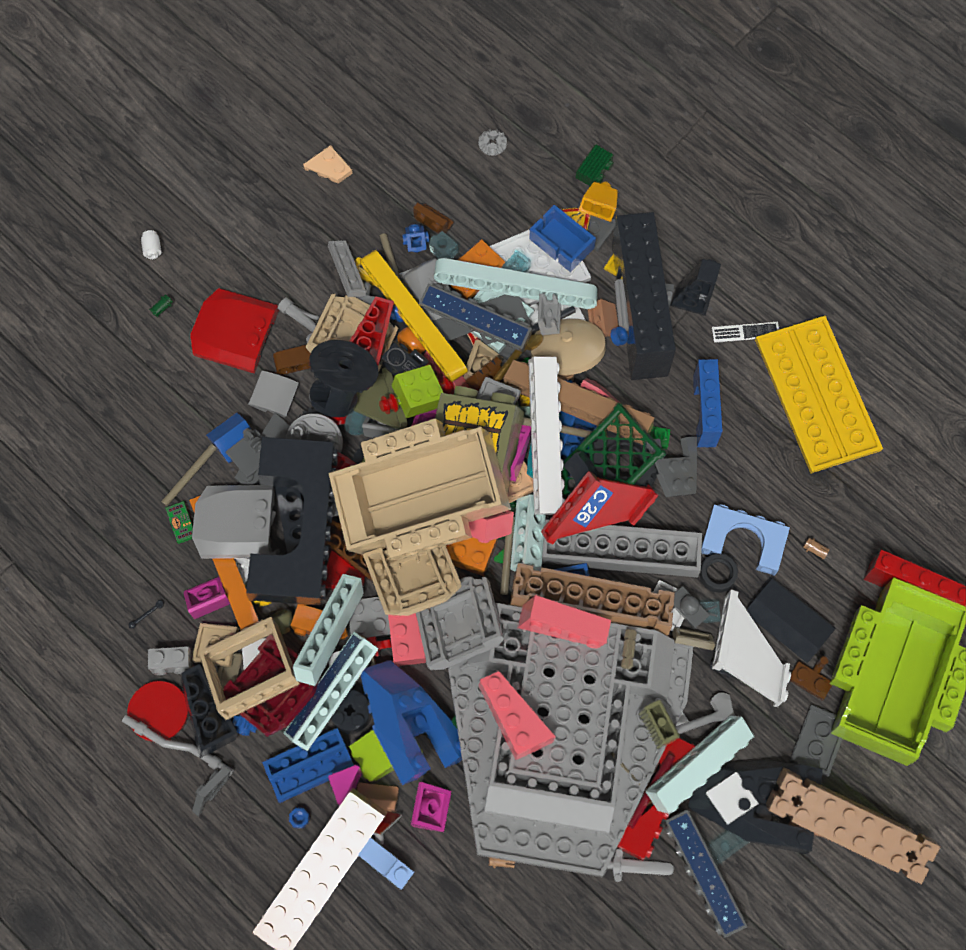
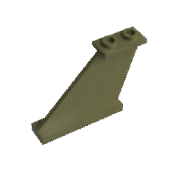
M383 368L382 374H378L373 387H370L367 391L364 390L362 393L357 392L358 400L354 411L397 430L408 428L406 416L400 405L397 412L390 410L388 415L380 409L379 401H381L382 396H385L386 399L389 398L391 393L396 396L391 386L393 382L392 374Z

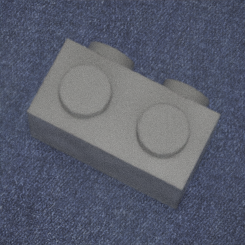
M189 647L148 649V669L154 675H166V673L170 672L181 674L193 667V662L191 661L193 651Z

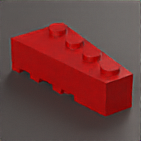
M380 297L374 298L363 320L359 323L357 330L349 340V342L357 344L368 351L375 359L377 366L379 365L394 301Z

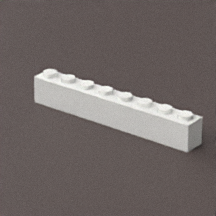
M533 357L528 360L534 515H554L564 503V498H562L564 480L561 479L563 460L560 459L562 440H560L559 434L562 429V424L559 420L561 403L558 401L560 383L557 382L559 363L556 357Z

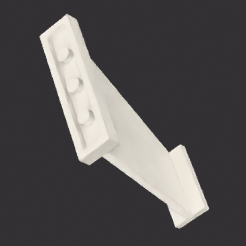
M730 590L724 598L712 669L720 671L723 668L773 701V706L778 707L788 697L786 686L791 678L790 664L786 663L783 665L739 600L738 592Z

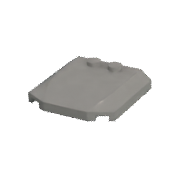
M206 486L195 504L192 539L201 559L250 558V553L270 555V532L275 486Z
M472 577L461 579L462 587L446 602L416 613L426 663L430 670L446 669L498 647L503 641L504 637L490 582L486 577H482V579H473Z

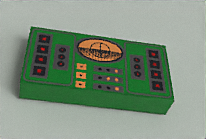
M184 501L166 507L177 543L180 544L191 540L193 525Z

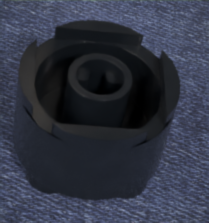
M349 690L331 716V720L336 728L345 734H357L366 728L372 717V713L369 714L368 700L360 692ZM353 708L355 713H351V716H348L346 711Z

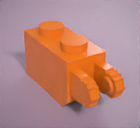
M298 604L290 625L295 630L294 633L300 636L310 635L323 610ZM346 628L342 636L340 637V640H343L348 636V631H346Z

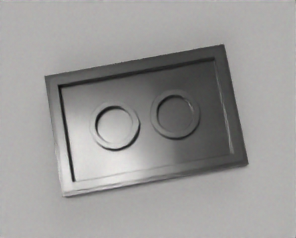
M810 705L789 761L795 764L823 769L822 775L829 777L842 742L841 737L831 734L837 715Z

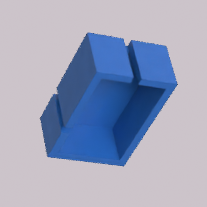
M555 205L543 215V219L540 218L530 228L529 240L554 260L558 258V263L570 273L595 248L596 238Z

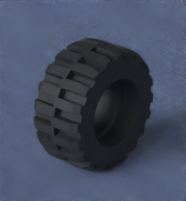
M606 430L608 437L615 438L617 436L616 433ZM597 438L593 442L594 450L603 451L604 442L602 439ZM608 439L607 450H616V440ZM620 440V449L629 451V440ZM633 441V451L642 452L643 445ZM594 453L595 465L603 464L602 453ZM635 454L639 458L642 465L644 463L643 456L641 454ZM653 464L634 485L642 487L650 485L652 487L659 473L656 465ZM595 467L598 478L602 479L603 468ZM607 468V478L616 479V475ZM619 476V477H620V479L627 480L630 476H628V477H621V476Z

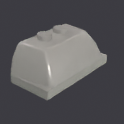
M436 258L425 261L413 269L399 273L403 285L418 304L428 283L434 285V283L444 287L445 291L451 293L448 284L438 283L434 279ZM423 309L431 321L442 318Z

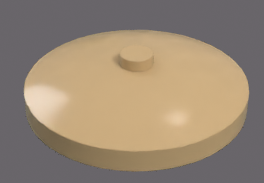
M562 319L560 334L542 335V343L534 350H531L532 358L556 357L559 363V373L557 375H573L587 371L597 365L605 354L606 344L603 332L596 325L580 319ZM540 330L537 331L534 335L541 334Z

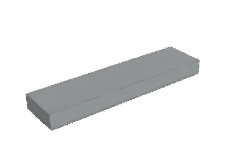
M346 240L329 241L328 248L347 297L366 296L367 291Z

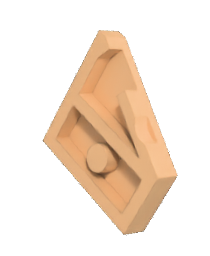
M331 146L303 164L305 170L317 172L319 176L329 178L336 183H340L353 174L352 169Z

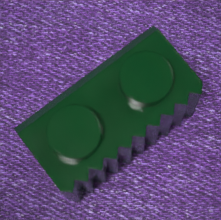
M595 144L576 170L575 178L588 186H591L593 182L601 184L605 177L604 173L606 170L610 171L614 164L612 161L613 153Z

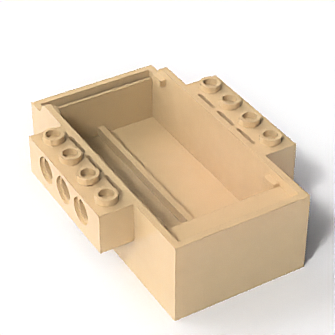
M435 418L361 442L365 462L329 473L347 550L361 555L382 547V549L387 548L389 558L394 560L404 559L472 538L469 522L511 510L492 436L482 427L463 430L446 436L442 422Z

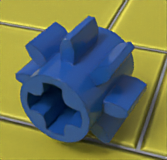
M241 715L239 717L234 716L232 723L238 734L249 736L250 731L255 733L256 728Z

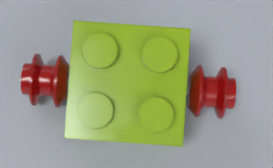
M431 365L395 375L391 386L396 396L392 393L389 394L388 399L382 396L379 406L381 411L388 415L390 410L397 412L400 405L406 418L437 409L440 394H452L453 384L446 377L443 378L442 382L437 380Z

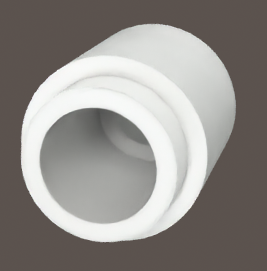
M152 230L143 232L141 237L143 255L148 259L158 258L162 252L157 232Z

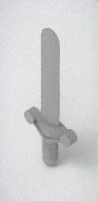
M621 849L615 851L613 861L611 860L607 869L613 870L616 882L621 881L622 872L671 875L674 871V867L670 863L622 859L623 851Z

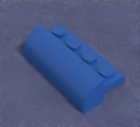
M338 728L317 737L308 751L297 746L262 762L279 803L329 781V775L354 766Z

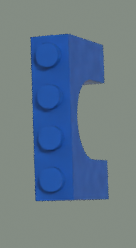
M718 359L698 360L693 376L694 394L700 395V417L696 428L697 447H716L722 434Z

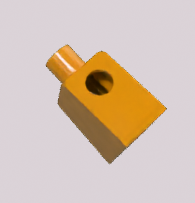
M593 182L583 196L579 211L611 222L617 207L618 191L611 188L608 182H602L601 184Z

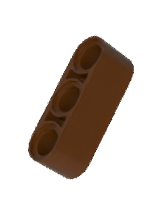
M306 345L274 353L273 359L276 373L284 375L311 369L309 366L311 353L306 348Z

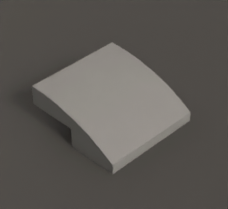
M261 371L248 405L264 412L276 413L285 418L299 383L274 373Z

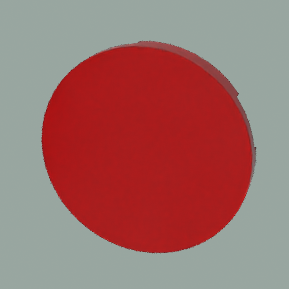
M164 681L150 682L139 688L132 696L127 710L129 717L137 722H143L148 725L150 730L166 740H170V738L174 737L184 728L189 715L182 691L175 685ZM144 735L140 736L144 740L154 742Z

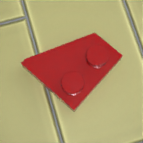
M331 551L327 565V581L323 580V584L326 585L325 588L334 591L342 574L361 578L363 587L365 576L338 554Z

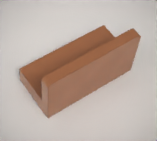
M600 299L597 301L596 307L588 309L589 322L596 325L603 332L604 337H611V330L619 327L616 305Z
M358 783L357 791L383 810L396 812L398 787Z

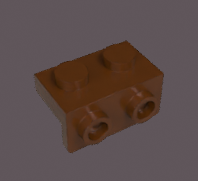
M417 203L413 207L414 218L442 236H445L453 225L451 219L427 204L422 206Z

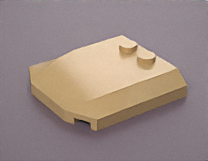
M331 294L306 345L308 351L311 353L315 346L328 340H344L349 342L370 305L355 297H347V295L345 297H335L336 294ZM390 322L381 357L390 348L398 330L397 326L394 327ZM379 363V365H378V372H379V370H380V368H381V364H380V363Z
M446 546L400 560L389 558L388 550L383 551L382 547L363 554L385 615L409 616L446 602L462 587Z

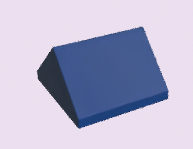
M235 413L206 436L225 460L231 463L232 460L225 452L244 438L243 431L245 429L251 428L244 418Z

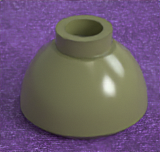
M281 610L269 616L278 624L282 635L291 630L290 625L293 619L291 610Z

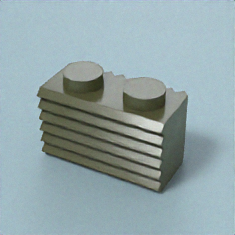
M661 699L645 706L638 715H641L642 722L645 723L646 730H649L648 733L651 734L650 737H652V741H654L657 749L674 742L680 737Z

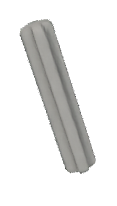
M618 279L615 281L619 326L628 331L629 321L623 279Z

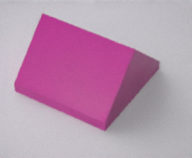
M220 577L183 592L187 609L194 619L230 605Z
M356 765L328 776L339 806L352 788H356L362 775L360 767Z
M419 782L411 822L412 827L444 832L451 791Z

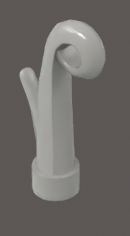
M284 298L278 305V309L282 313L288 314L313 333L316 324L311 319L318 320L319 316L298 308L290 299ZM310 333V334L307 336V338H306L307 343H308V341H309V339H310L312 333Z

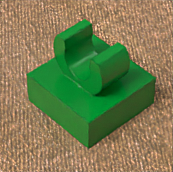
M653 427L650 436L653 439H660L662 449L667 450L671 429Z

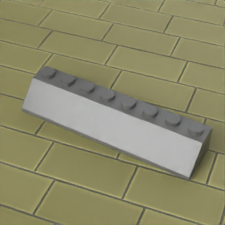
M608 525L559 538L553 545L544 538L542 564L574 566L587 563L588 568L698 577L701 570L702 533Z

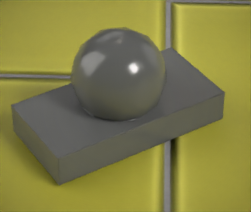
M683 586L674 593L673 607L694 630L710 616L699 604L698 600L691 596Z

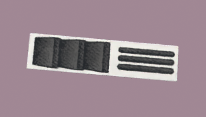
M778 322L712 327L714 342L750 340L779 330Z

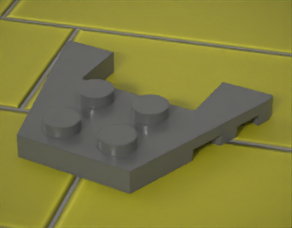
M697 436L680 439L684 457L668 459L663 457L654 463L659 472L657 478L665 497L696 494ZM653 439L661 447L660 439ZM646 442V448L649 449L650 453H654V448Z

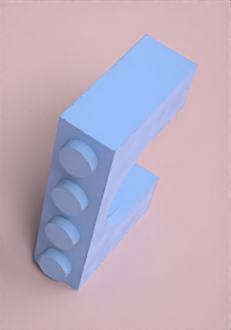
M714 505L702 542L701 553L708 556L721 554L727 533L736 528H746L753 531L761 542V553L756 570L775 576L780 566L790 527L785 526L782 522L775 521L773 523L767 521L762 516H750L742 510H730L725 505Z

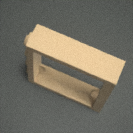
M272 617L261 620L251 627L244 628L241 632L228 636L199 652L217 710L226 720L300 684L299 681H296L293 664L279 626ZM273 633L286 671L226 700L214 662Z

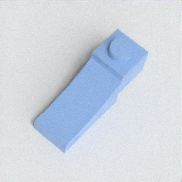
M369 838L358 856L400 889L404 887L414 873L372 838Z

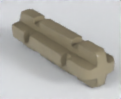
M627 629L625 632L626 640L624 641L623 659L621 662V667L624 669H631L633 667L636 643L634 640L637 634L636 630Z

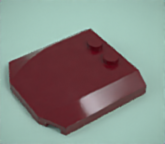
M270 634L257 648L260 653L234 682L229 680L222 688L226 700L286 671L273 635ZM286 646L294 665L299 655ZM319 679L315 686L299 682L300 684L239 713V715L268 737L287 727L315 695Z

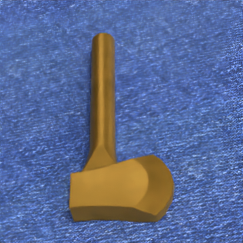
M542 334L531 335L525 350L537 348L543 341ZM515 349L493 380L500 382L513 360H517L523 352Z

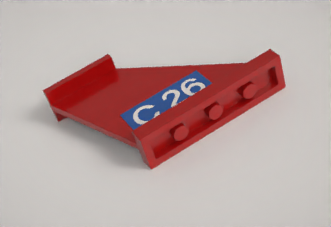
M588 471L541 530V533L546 541L553 545L559 538L627 520L632 525H635L650 505L654 503L658 494L650 485L642 487L600 479Z

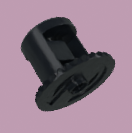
M328 340L314 347L309 357L311 372L314 373V378H317L310 389L309 400L312 406L324 415L345 417L351 414L357 404V392L367 391L370 387H373L377 380L378 366L375 359L364 348L352 342Z

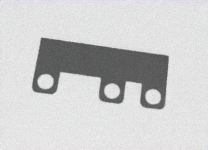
M504 294L478 304L484 308L489 306L495 309L497 314H508L513 317V321L518 318H524L530 325L529 328L532 327L519 296ZM443 317L432 321L447 342L474 332ZM480 334L485 344L496 342V340H488L484 335Z

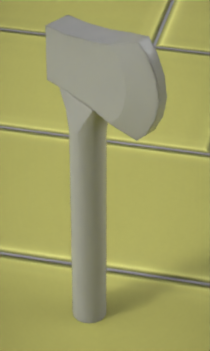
M726 693L714 695L710 703L716 712L675 726L678 734L716 721L723 723L729 716H735L730 695Z

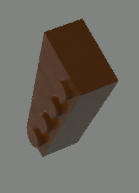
M333 520L332 523L328 522V525L331 526L330 542H326V545H329L333 551L373 583L364 556L347 550L341 524Z

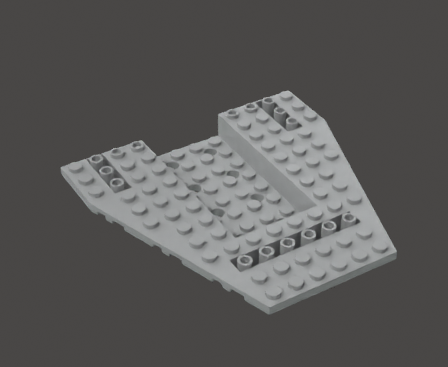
M497 603L495 606L504 637L503 641L498 647L448 667L477 855L603 877L666 747L656 748L652 737H650L651 734L648 733L649 730H646L647 727L644 726L645 723L642 722L643 719L638 714L645 706L661 699L674 726L677 725L688 700L693 646L675 643V640L659 631L611 623L607 643L600 648L594 649L585 644L561 638L554 639L548 635L519 629L517 627L522 607ZM627 629H633L637 632L636 639L634 640L636 643L633 667L631 669L621 667L623 646L626 640L625 632ZM551 668L555 675L553 677H546L543 670ZM499 671L554 734V742L541 748L543 752L541 757L535 758L530 753L515 760L479 688L480 679ZM586 675L593 676L595 683L591 685L585 683L584 677ZM544 707L548 710L549 715L541 717L538 715L537 710ZM579 715H587L589 723L581 724L578 720ZM574 755H581L584 763L576 765L572 757ZM623 763L628 768L629 774L620 764ZM631 773L634 775V777H635L638 781H635V780L631 777Z

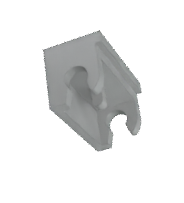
M545 293L539 294L538 307L540 332L542 335L560 334L561 303L558 302L555 294L552 295L553 300H547Z

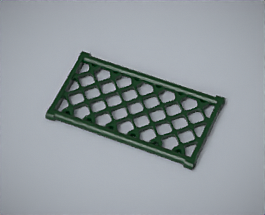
M618 402L613 407L614 410L563 461V465L576 452L584 451L590 453V460L593 464L594 453H602L603 464H594L595 467L603 468L602 479L634 485L658 459H662L666 455V452L631 416L626 408ZM621 413L630 422L629 424L620 423L619 415ZM609 425L617 427V436L615 438L607 436L605 429ZM621 426L630 427L629 438L620 437ZM633 427L643 436L642 438L633 437ZM597 438L602 439L604 442L603 451L594 450L593 442ZM608 439L616 440V451L607 450ZM620 440H629V452L620 451ZM634 440L643 441L642 452L633 451ZM646 442L654 448V453L646 451ZM608 453L616 454V465L607 464ZM620 454H629L630 464L628 466L620 465ZM634 454H641L643 456L644 463L640 467L633 465ZM563 466L561 479L565 481V489L562 491L565 495V501L568 498V494L572 493V491L568 490V480L574 479L568 476V471ZM607 467L616 468V479L607 478ZM620 468H629L631 476L627 480L620 479Z

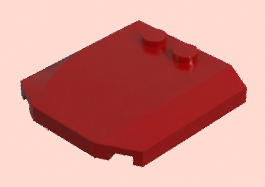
M218 288L203 302L191 331L193 355L255 374L261 359L260 353L272 324L274 325L279 312L278 305Z

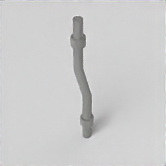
M125 715L122 719L123 723L135 729L134 732L140 736H146L164 748L188 751L199 757L197 746L193 744L166 740L150 730L148 725L143 722H137L128 715ZM208 754L200 758L207 762L208 766L214 770H221L226 766L231 771L229 777L234 772V769L222 763V760L217 756Z

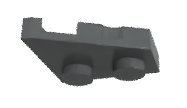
M226 766L220 771L216 770L209 778L210 781L206 785L203 783L197 789V796L192 810L197 816L203 812V805L208 800L212 801L228 781L231 771Z

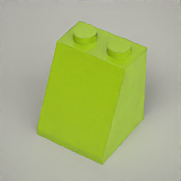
M374 730L349 746L352 751V757L359 763L363 776L369 782L378 780L394 771Z

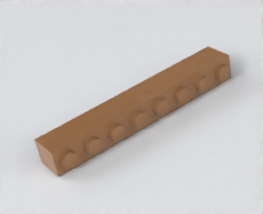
M513 360L504 376V384L520 390L522 395L530 398L529 366L525 362ZM557 376V382L560 383L558 401L561 403V411L598 426L614 410L613 407L618 403L610 397H603L593 390H586L576 383H569ZM623 405L642 428L650 434L654 424V417L647 412L637 411L630 405ZM622 413L619 415L621 424L630 423ZM609 425L606 430L617 434L616 426ZM621 426L620 436L629 438L630 427ZM633 427V437L642 438L643 436ZM634 440L635 442L643 445V441Z

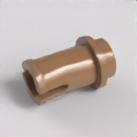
M808 538L803 546L806 552L810 551L823 560L830 550L816 542L814 538Z
M489 857V866H493V868L496 866L514 868V861Z

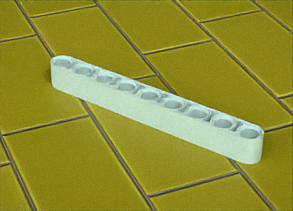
M440 258L435 263L434 279L438 283L539 300V294L545 293L547 300H553L552 295L555 294L558 302L562 305L592 309L597 305V287L592 284L447 258Z

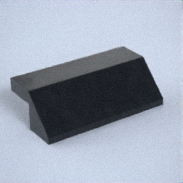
M772 578L747 609V612L755 622L806 663L812 659L836 629V627L774 578Z

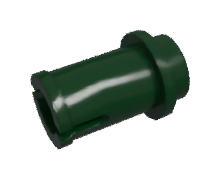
M166 294L160 296L161 299L149 309L157 318L168 307H171L173 303Z

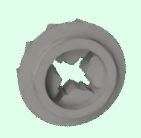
M489 129L487 132L483 131V134L479 137V147L487 155H498L506 149L507 138L498 129ZM490 139H496V144H490Z

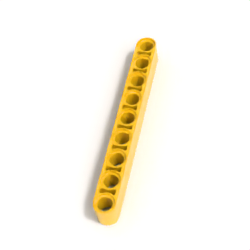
M374 250L361 258L360 263L387 300L394 301L393 305L397 307L399 316L448 380L453 382L466 374L468 370L463 361L379 252Z

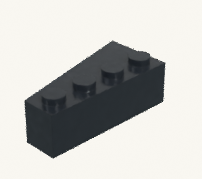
M702 259L675 287L670 306L706 316L721 264L711 259Z
M200 664L182 672V689L199 757L202 758L235 741L238 732L230 718L226 720L218 712L208 679Z

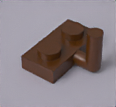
M822 657L816 663L813 670L798 662L791 673L790 681L823 701L832 687L830 680L820 675L823 667L828 663V658Z

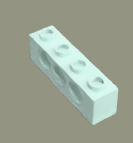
M532 494L517 499L510 567L513 571H516L518 563L533 566L534 571L541 570L544 540L541 530L545 527L546 515H534V495Z

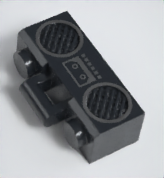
M397 342L393 343L379 361L394 376L424 367L429 362L416 349L410 354L405 345L398 344Z

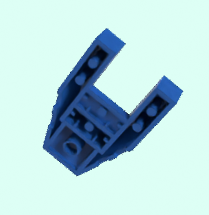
M391 660L363 670L361 679L364 692L368 694L370 705L368 710L369 714L372 713L373 730L402 785L417 780L431 769L414 736L427 733L445 768L462 761L458 730L418 683Z

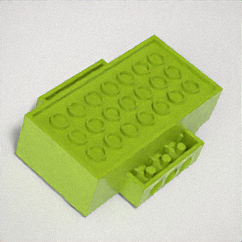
M894 577L881 591L875 610L861 605L855 612L830 681L831 685L846 690L831 734L908 766L919 758L931 726L944 732L952 729L966 691V648L959 645L966 624V607Z

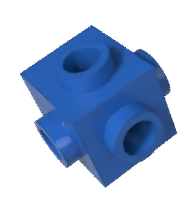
M412 224L405 228L406 234H402L403 244L407 245L408 252L426 250V242H429L428 231L424 232V227L419 224Z

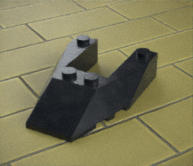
M764 760L726 763L721 766L720 771L712 774L703 786L698 787L692 792L688 808L709 821L720 825L728 832L739 836L746 842L808 854L812 852L814 832L805 828L772 822V812L768 810L766 802L772 790H775L776 785H778L777 780L783 768L799 774L803 783L807 778L821 785L823 769ZM737 772L742 779V788L749 790L758 804L750 809L751 802L747 798L740 799L738 807L742 811L747 812L727 824L706 792Z

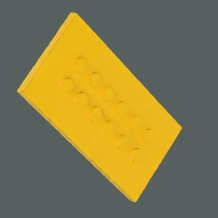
M826 316L755 338L810 474L882 451L881 442Z

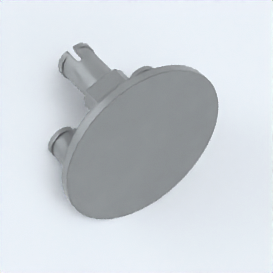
M310 413L300 416L290 425L286 434V439L334 442V449H337L339 453L342 451L343 437L339 427L332 419L322 414Z

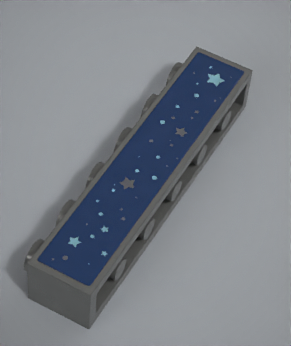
M428 283L419 302L421 308L524 352L532 335V328H529L530 325L523 321L518 323L513 321V317L508 314L495 313L496 310L489 306L481 307L477 301L471 298L465 300L461 298V294L455 291L449 293L439 284L434 283V285Z
M686 810L666 820L667 826H665V830L670 838L674 837L677 843L674 847L679 857H684L687 863L684 867L689 877L694 876L697 882L694 884V887L699 896H704L706 900L704 907L709 916L713 914L716 920L714 927L719 935L723 934L724 938L748 927L690 811Z

